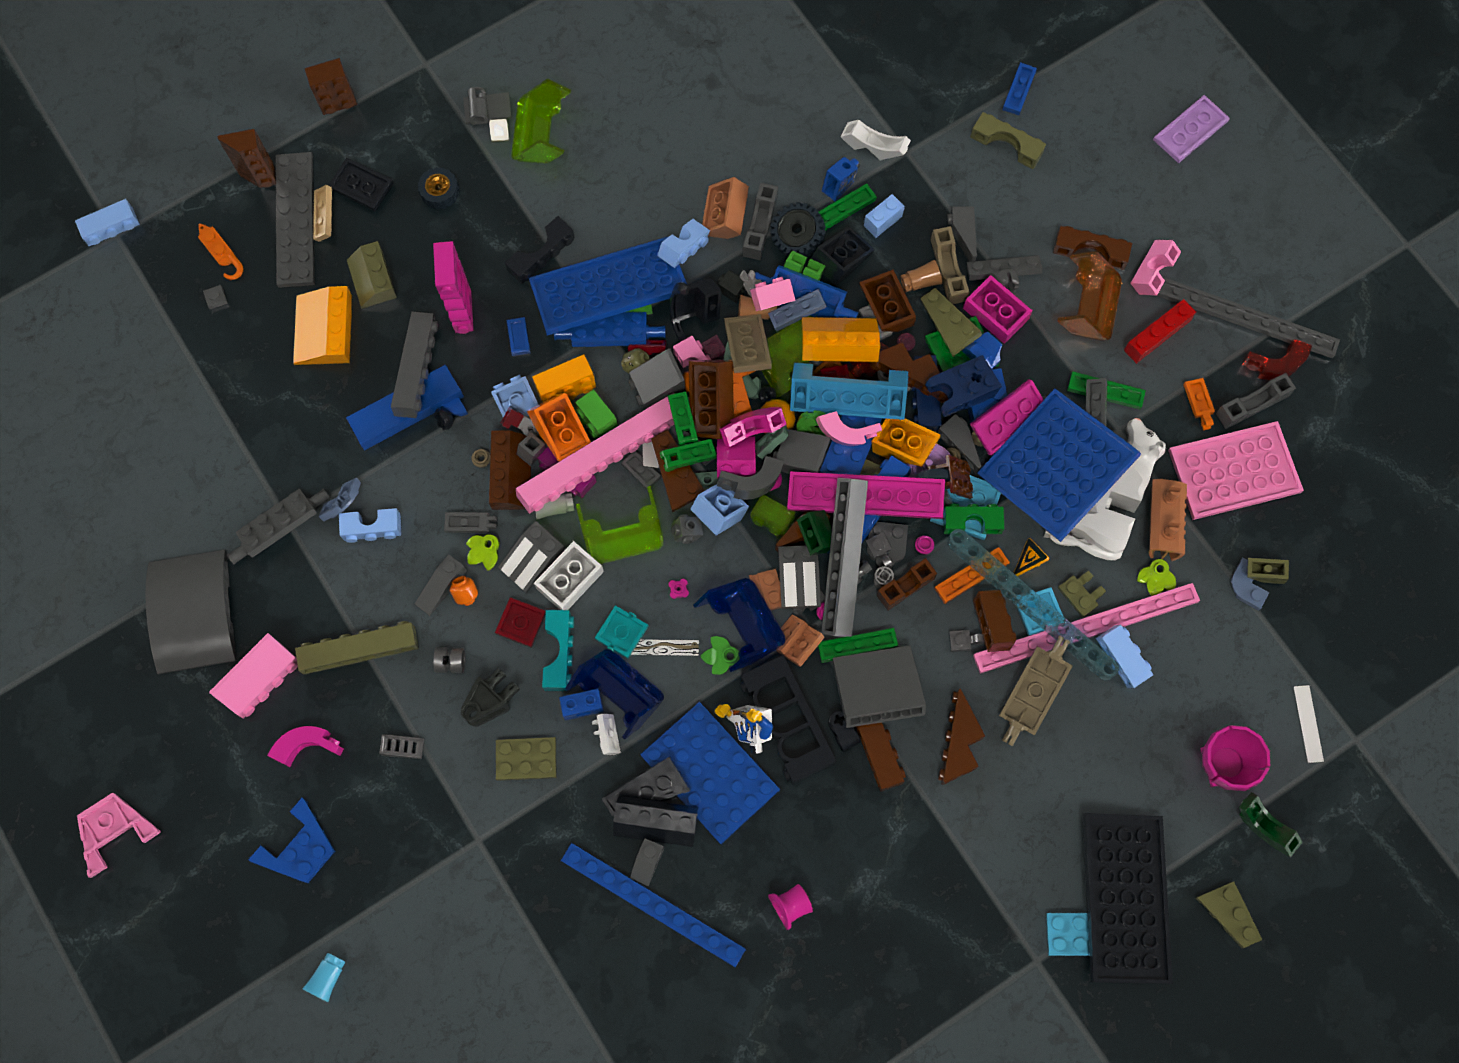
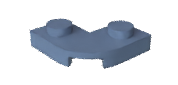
M354 478L342 484L338 497L324 503L318 517L326 521L330 518H335L343 512L359 493L358 490L361 482Z
M1242 558L1230 582L1236 594L1235 597L1259 611L1269 592L1253 584V579L1247 578L1248 560Z

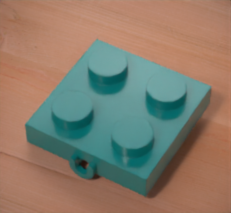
M615 605L595 636V640L607 646V649L612 650V652L615 651L629 659L649 625L636 618L634 613H628Z

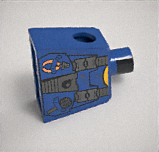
M843 157L830 167L826 172L822 192L836 201L854 182L857 169L860 167L858 160L854 158L848 160L846 157Z

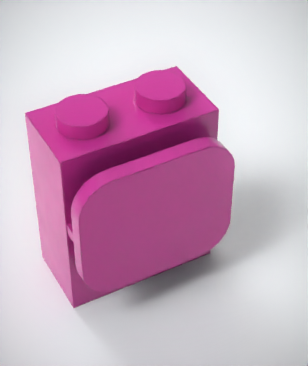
M749 436L731 447L725 446L723 439H717L718 479L721 470L742 477H750L756 474L755 436Z

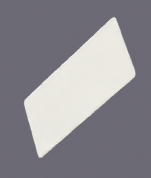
M652 441L643 443V466L659 468Z

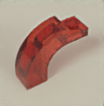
M1294 339L1288 346L1285 357L1269 359L1249 352L1244 358L1242 365L1250 370L1260 371L1258 378L1263 380H1273L1284 373L1289 377L1306 361L1312 345Z

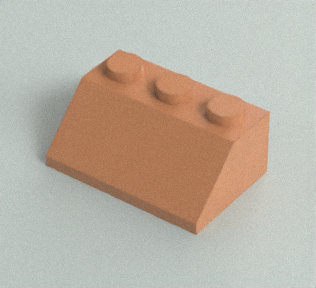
M735 177L710 185L708 188L702 225L710 230L709 237L730 239L741 235L749 186Z

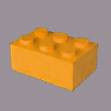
M585 355L532 376L542 403L562 393H566L571 401L577 395L587 394L596 388L594 375Z

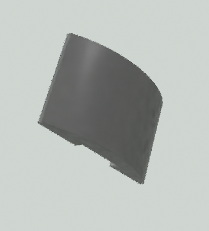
M226 550L149 562L145 592L146 616L150 646L157 674L236 661L233 623L230 620L228 587L230 585Z

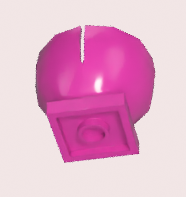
M1225 726L1212 733L1205 746L1200 748L1202 767L1209 778L1211 787L1219 786L1224 790L1246 791L1260 784L1269 771L1270 750L1263 738L1248 727Z

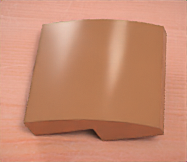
M792 614L768 644L781 655H784V657L801 667L824 639V635Z

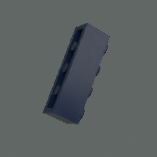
M931 355V357H932V359H933V361H934V363H935V365H936V367H937V358H936V355ZM914 356L913 361L923 356ZM910 387L911 391H914L912 409H915L916 415H913V422L938 432L942 426L940 402L937 398L931 395H924L919 389Z

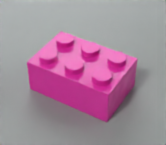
M991 275L966 299L963 307L972 317L976 316L979 323L1004 344L1029 320L1033 311Z

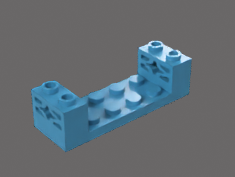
M794 363L790 411H808L813 413L814 410L826 414L837 411L838 415L904 420L908 371L889 370L888 382L813 376V364Z

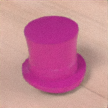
M799 884L779 896L774 893L769 895V899L786 930L791 929V923L797 918L813 912L811 902Z

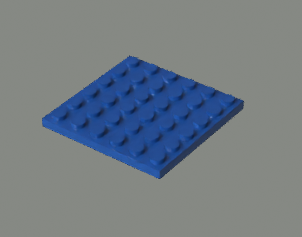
M1054 389L977 474L1061 542L1141 456V453L1057 389Z

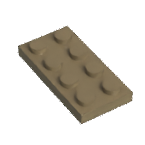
M761 314L724 318L734 373L772 369Z

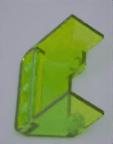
M546 79L520 98L517 105L512 159L519 162L550 163L564 154L563 149L549 144L551 118L560 112L561 99L571 93L570 89Z
M647 486L651 505L644 506L639 510L638 517L640 523L603 532L598 521L593 519L584 521L580 504H576L587 552L598 563L603 564L655 551L663 546L664 539L651 486Z

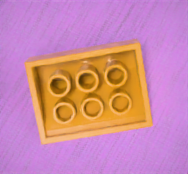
M347 286L326 287L297 295L294 365L350 363L352 294Z
M802 317V361L878 362L880 335L876 318Z

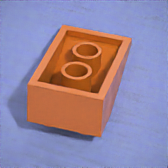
M566 393L558 394L527 411L536 430L558 462L591 443Z

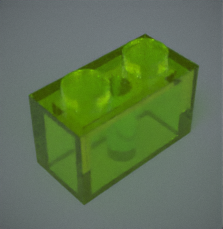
M763 495L753 508L751 519L754 524L769 528L772 534L784 536L795 519L796 512L788 511L787 507Z

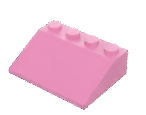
M267 633L209 693L244 719L254 712L255 707L260 702L268 698L269 692L274 687L277 688L282 684L283 678L288 673L295 671L298 667L297 658L285 646Z

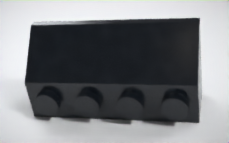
M618 796L615 805L613 836L640 840L648 839L654 842L693 847L698 807Z

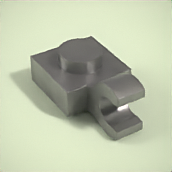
M883 532L866 540L875 559L881 557L886 567L893 565L887 553L892 548Z
M969 630L949 632L951 652L971 651V645L984 644L983 634L970 636Z

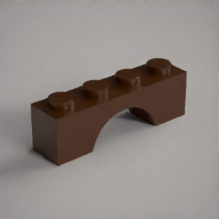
M1060 226L1053 253L1071 257L1080 249H1093L1103 256L1106 266L1125 270L1129 261L1132 243L1124 239L1110 238L1107 235L1093 234L1087 230L1080 231L1070 226Z

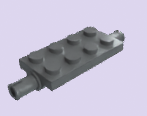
M299 488L238 530L236 534L242 542L240 543L241 546L227 554L228 558L234 565L247 555L253 558L317 514L316 507L330 499L329 495L322 489L311 498H306Z

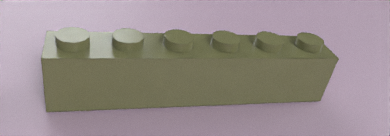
M403 621L393 627L385 625L378 627V630L359 631V634L352 636L351 634H344L334 640L326 638L316 644L304 643L301 644V647L295 648L298 671L304 675L417 650L419 646L415 626L408 621Z

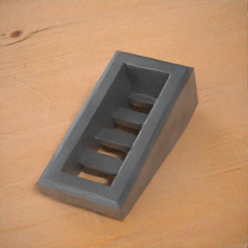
M382 734L380 755L422 759L424 739ZM392 741L391 750L388 751V743ZM397 741L400 742L399 752H396ZM405 742H408L407 753L404 752ZM413 743H417L415 754L412 753Z

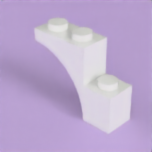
M860 120L848 122L841 135V138L854 150L866 147L879 160L904 155L911 141L907 136L896 137L877 132Z

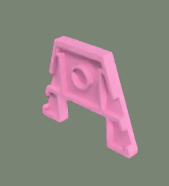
M115 793L109 794L77 815L81 841H83L85 851L84 859L87 862L88 868L86 871L90 878L108 868L98 849L130 828L134 827L143 843L161 833L158 828Z

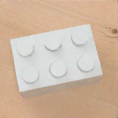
M573 541L534 582V585L558 609L569 610L599 578L604 570L600 563Z

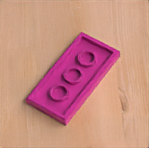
M1029 379L971 422V427L987 453L992 455L998 451L1044 399L1034 382Z

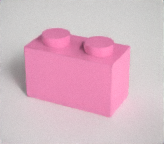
M783 277L772 279V284L766 285V281L755 284L756 288L750 289L755 310L760 311L795 301L790 279L784 280Z

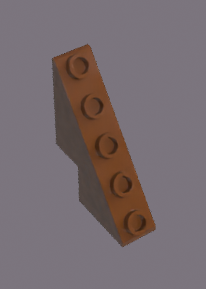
M903 342L879 352L878 362H869V366L873 370H880L886 373L888 377L889 370L908 371V387H915L924 395H931L943 404L948 400L945 393L941 391L931 393L925 386L929 378L940 373L930 354L912 361Z
M961 689L958 692L953 691L952 703H955L954 710H950L948 722H951V728L946 731L945 736L948 746L947 749L943 750L942 761H945L944 769L940 768L938 777L942 785L979 767L969 746L985 737Z

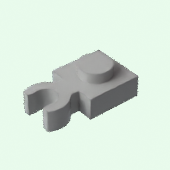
M743 270L740 278L744 281L743 286L750 297H752L750 289L756 288L755 284L762 283V281L756 280L754 271L750 270L747 274Z

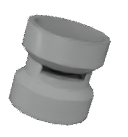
M886 566L879 567L874 574V585L880 589L894 579L893 571Z

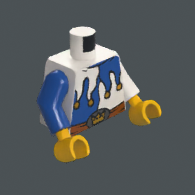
M728 704L719 705L715 709V713L719 717L724 718L726 716L727 719L734 723L739 741L750 743L752 754L763 752L762 743L772 738L771 709L746 705L730 710L731 708Z

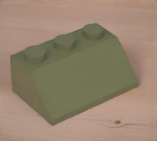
M376 241L360 246L347 259V263L361 308L397 298L379 242Z

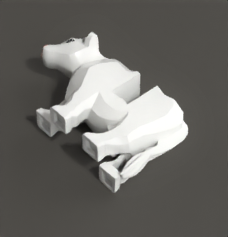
M1134 418L1130 420L1126 426L1127 442L1140 451L1141 456L1061 542L1047 531H1045L1044 537L1050 538L1058 545L1078 546L1095 557L1106 560L1120 559L1129 539L1135 518L1111 511L1109 507L1113 505L1135 513L1149 484L1153 466L1156 460L1165 453L1166 444L1157 437L1155 432L1146 428L1140 419Z

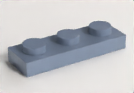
M819 289L768 314L775 330L778 331L801 320L802 317H807L827 306Z

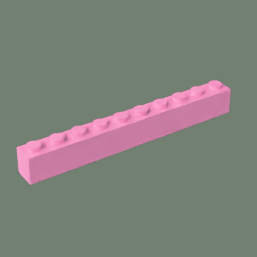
M665 397L517 487L516 496L528 513L541 510L544 504L557 500L562 493L573 490L578 483L588 481L592 474L604 471L609 464L619 462L627 453L635 452L643 443H649L652 441L651 438L669 430L674 425L668 398Z

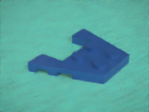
M301 798L290 813L305 826L277 858L265 847L260 846L249 858V861L309 883L334 854L335 850L323 829H321L307 801Z

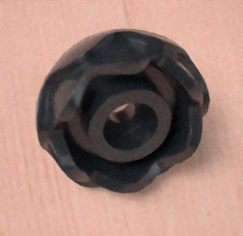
M445 408L436 409L434 417L438 420L437 425L442 430H449L454 423L452 414Z

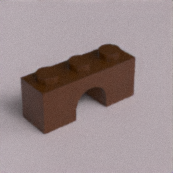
M925 558L911 567L903 577L896 581L892 580L880 588L876 596L887 611H889L935 580L937 572Z

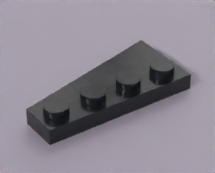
M669 756L604 796L602 801L610 814L614 816L618 796L660 801L678 794L690 792L691 788Z

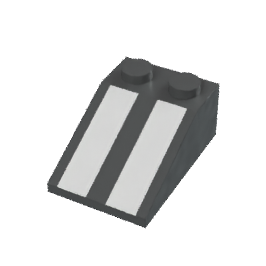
M535 521L522 534L498 568L527 593L534 585V582L564 552L565 548Z
M807 546L778 547L781 609L821 607L818 554L810 555Z

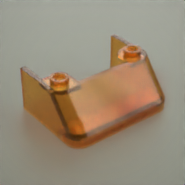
M1097 251L1072 254L1070 259L1079 267L1076 273L1077 281L1083 286L1078 316L1060 317L1057 321L1073 335L1101 341L1110 340L1121 290V276Z

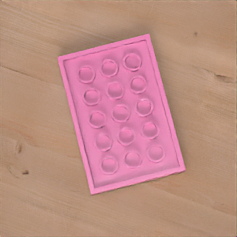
M1278 421L1171 447L1168 450L1178 480L1187 484L1186 503L1192 520L1299 494L1304 491Z

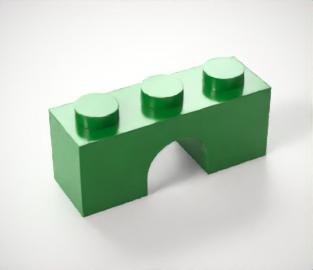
M950 504L944 508V534H963L966 529L965 522L971 519L981 524L982 534H1002L1004 531V507H998L997 504H989L986 507H979L978 504H969L967 507Z

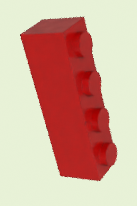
M1183 299L1130 340L1124 351L1137 364L1193 319L1196 311Z

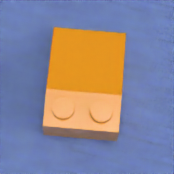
M905 418L904 420L885 419L881 425L882 431L877 432L878 436L874 437L871 441L872 451L887 459L892 455L903 463L922 467L941 435Z

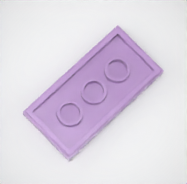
M1203 95L1159 132L1153 140L1177 163H1180L1225 125L1230 118Z

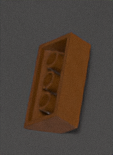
M255 129L218 136L219 142L241 177L259 188L276 185L275 165Z
M689 361V401L697 437L723 439L720 429L730 424V420L734 418L733 361Z
M510 430L491 431L489 504L492 510H526L516 496V488L531 479V466L517 455L518 444L527 437L524 434Z

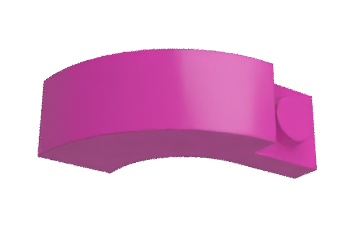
M769 407L754 410L730 420V424L720 429L725 446L731 447L749 436L764 432L773 433L787 424L781 407Z

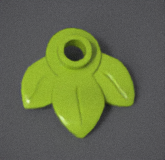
M490 534L484 537L479 535L472 536L466 542L471 548L467 556L468 564L475 565L482 562L488 571L491 570L498 561V554L496 552L499 548L498 538ZM491 541L492 545L488 548L487 542Z
M1162 559L1152 561L1149 567L1140 570L1137 577V582L1147 583V590L1151 596L1160 594L1164 588L1168 591L1176 588V578L1169 571L1168 563ZM1158 565L1163 567L1161 572H1158L1156 569Z

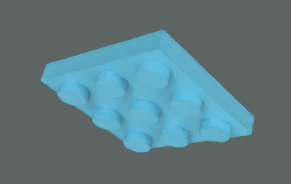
M971 475L970 481L973 485L972 499L950 493V489H945L952 498V503L958 504L960 507H967L969 504H978L979 507L997 504L1001 495L1000 492L985 480ZM930 519L931 522L943 526V519ZM971 519L965 522V534L985 540L987 534H982V526L978 521Z

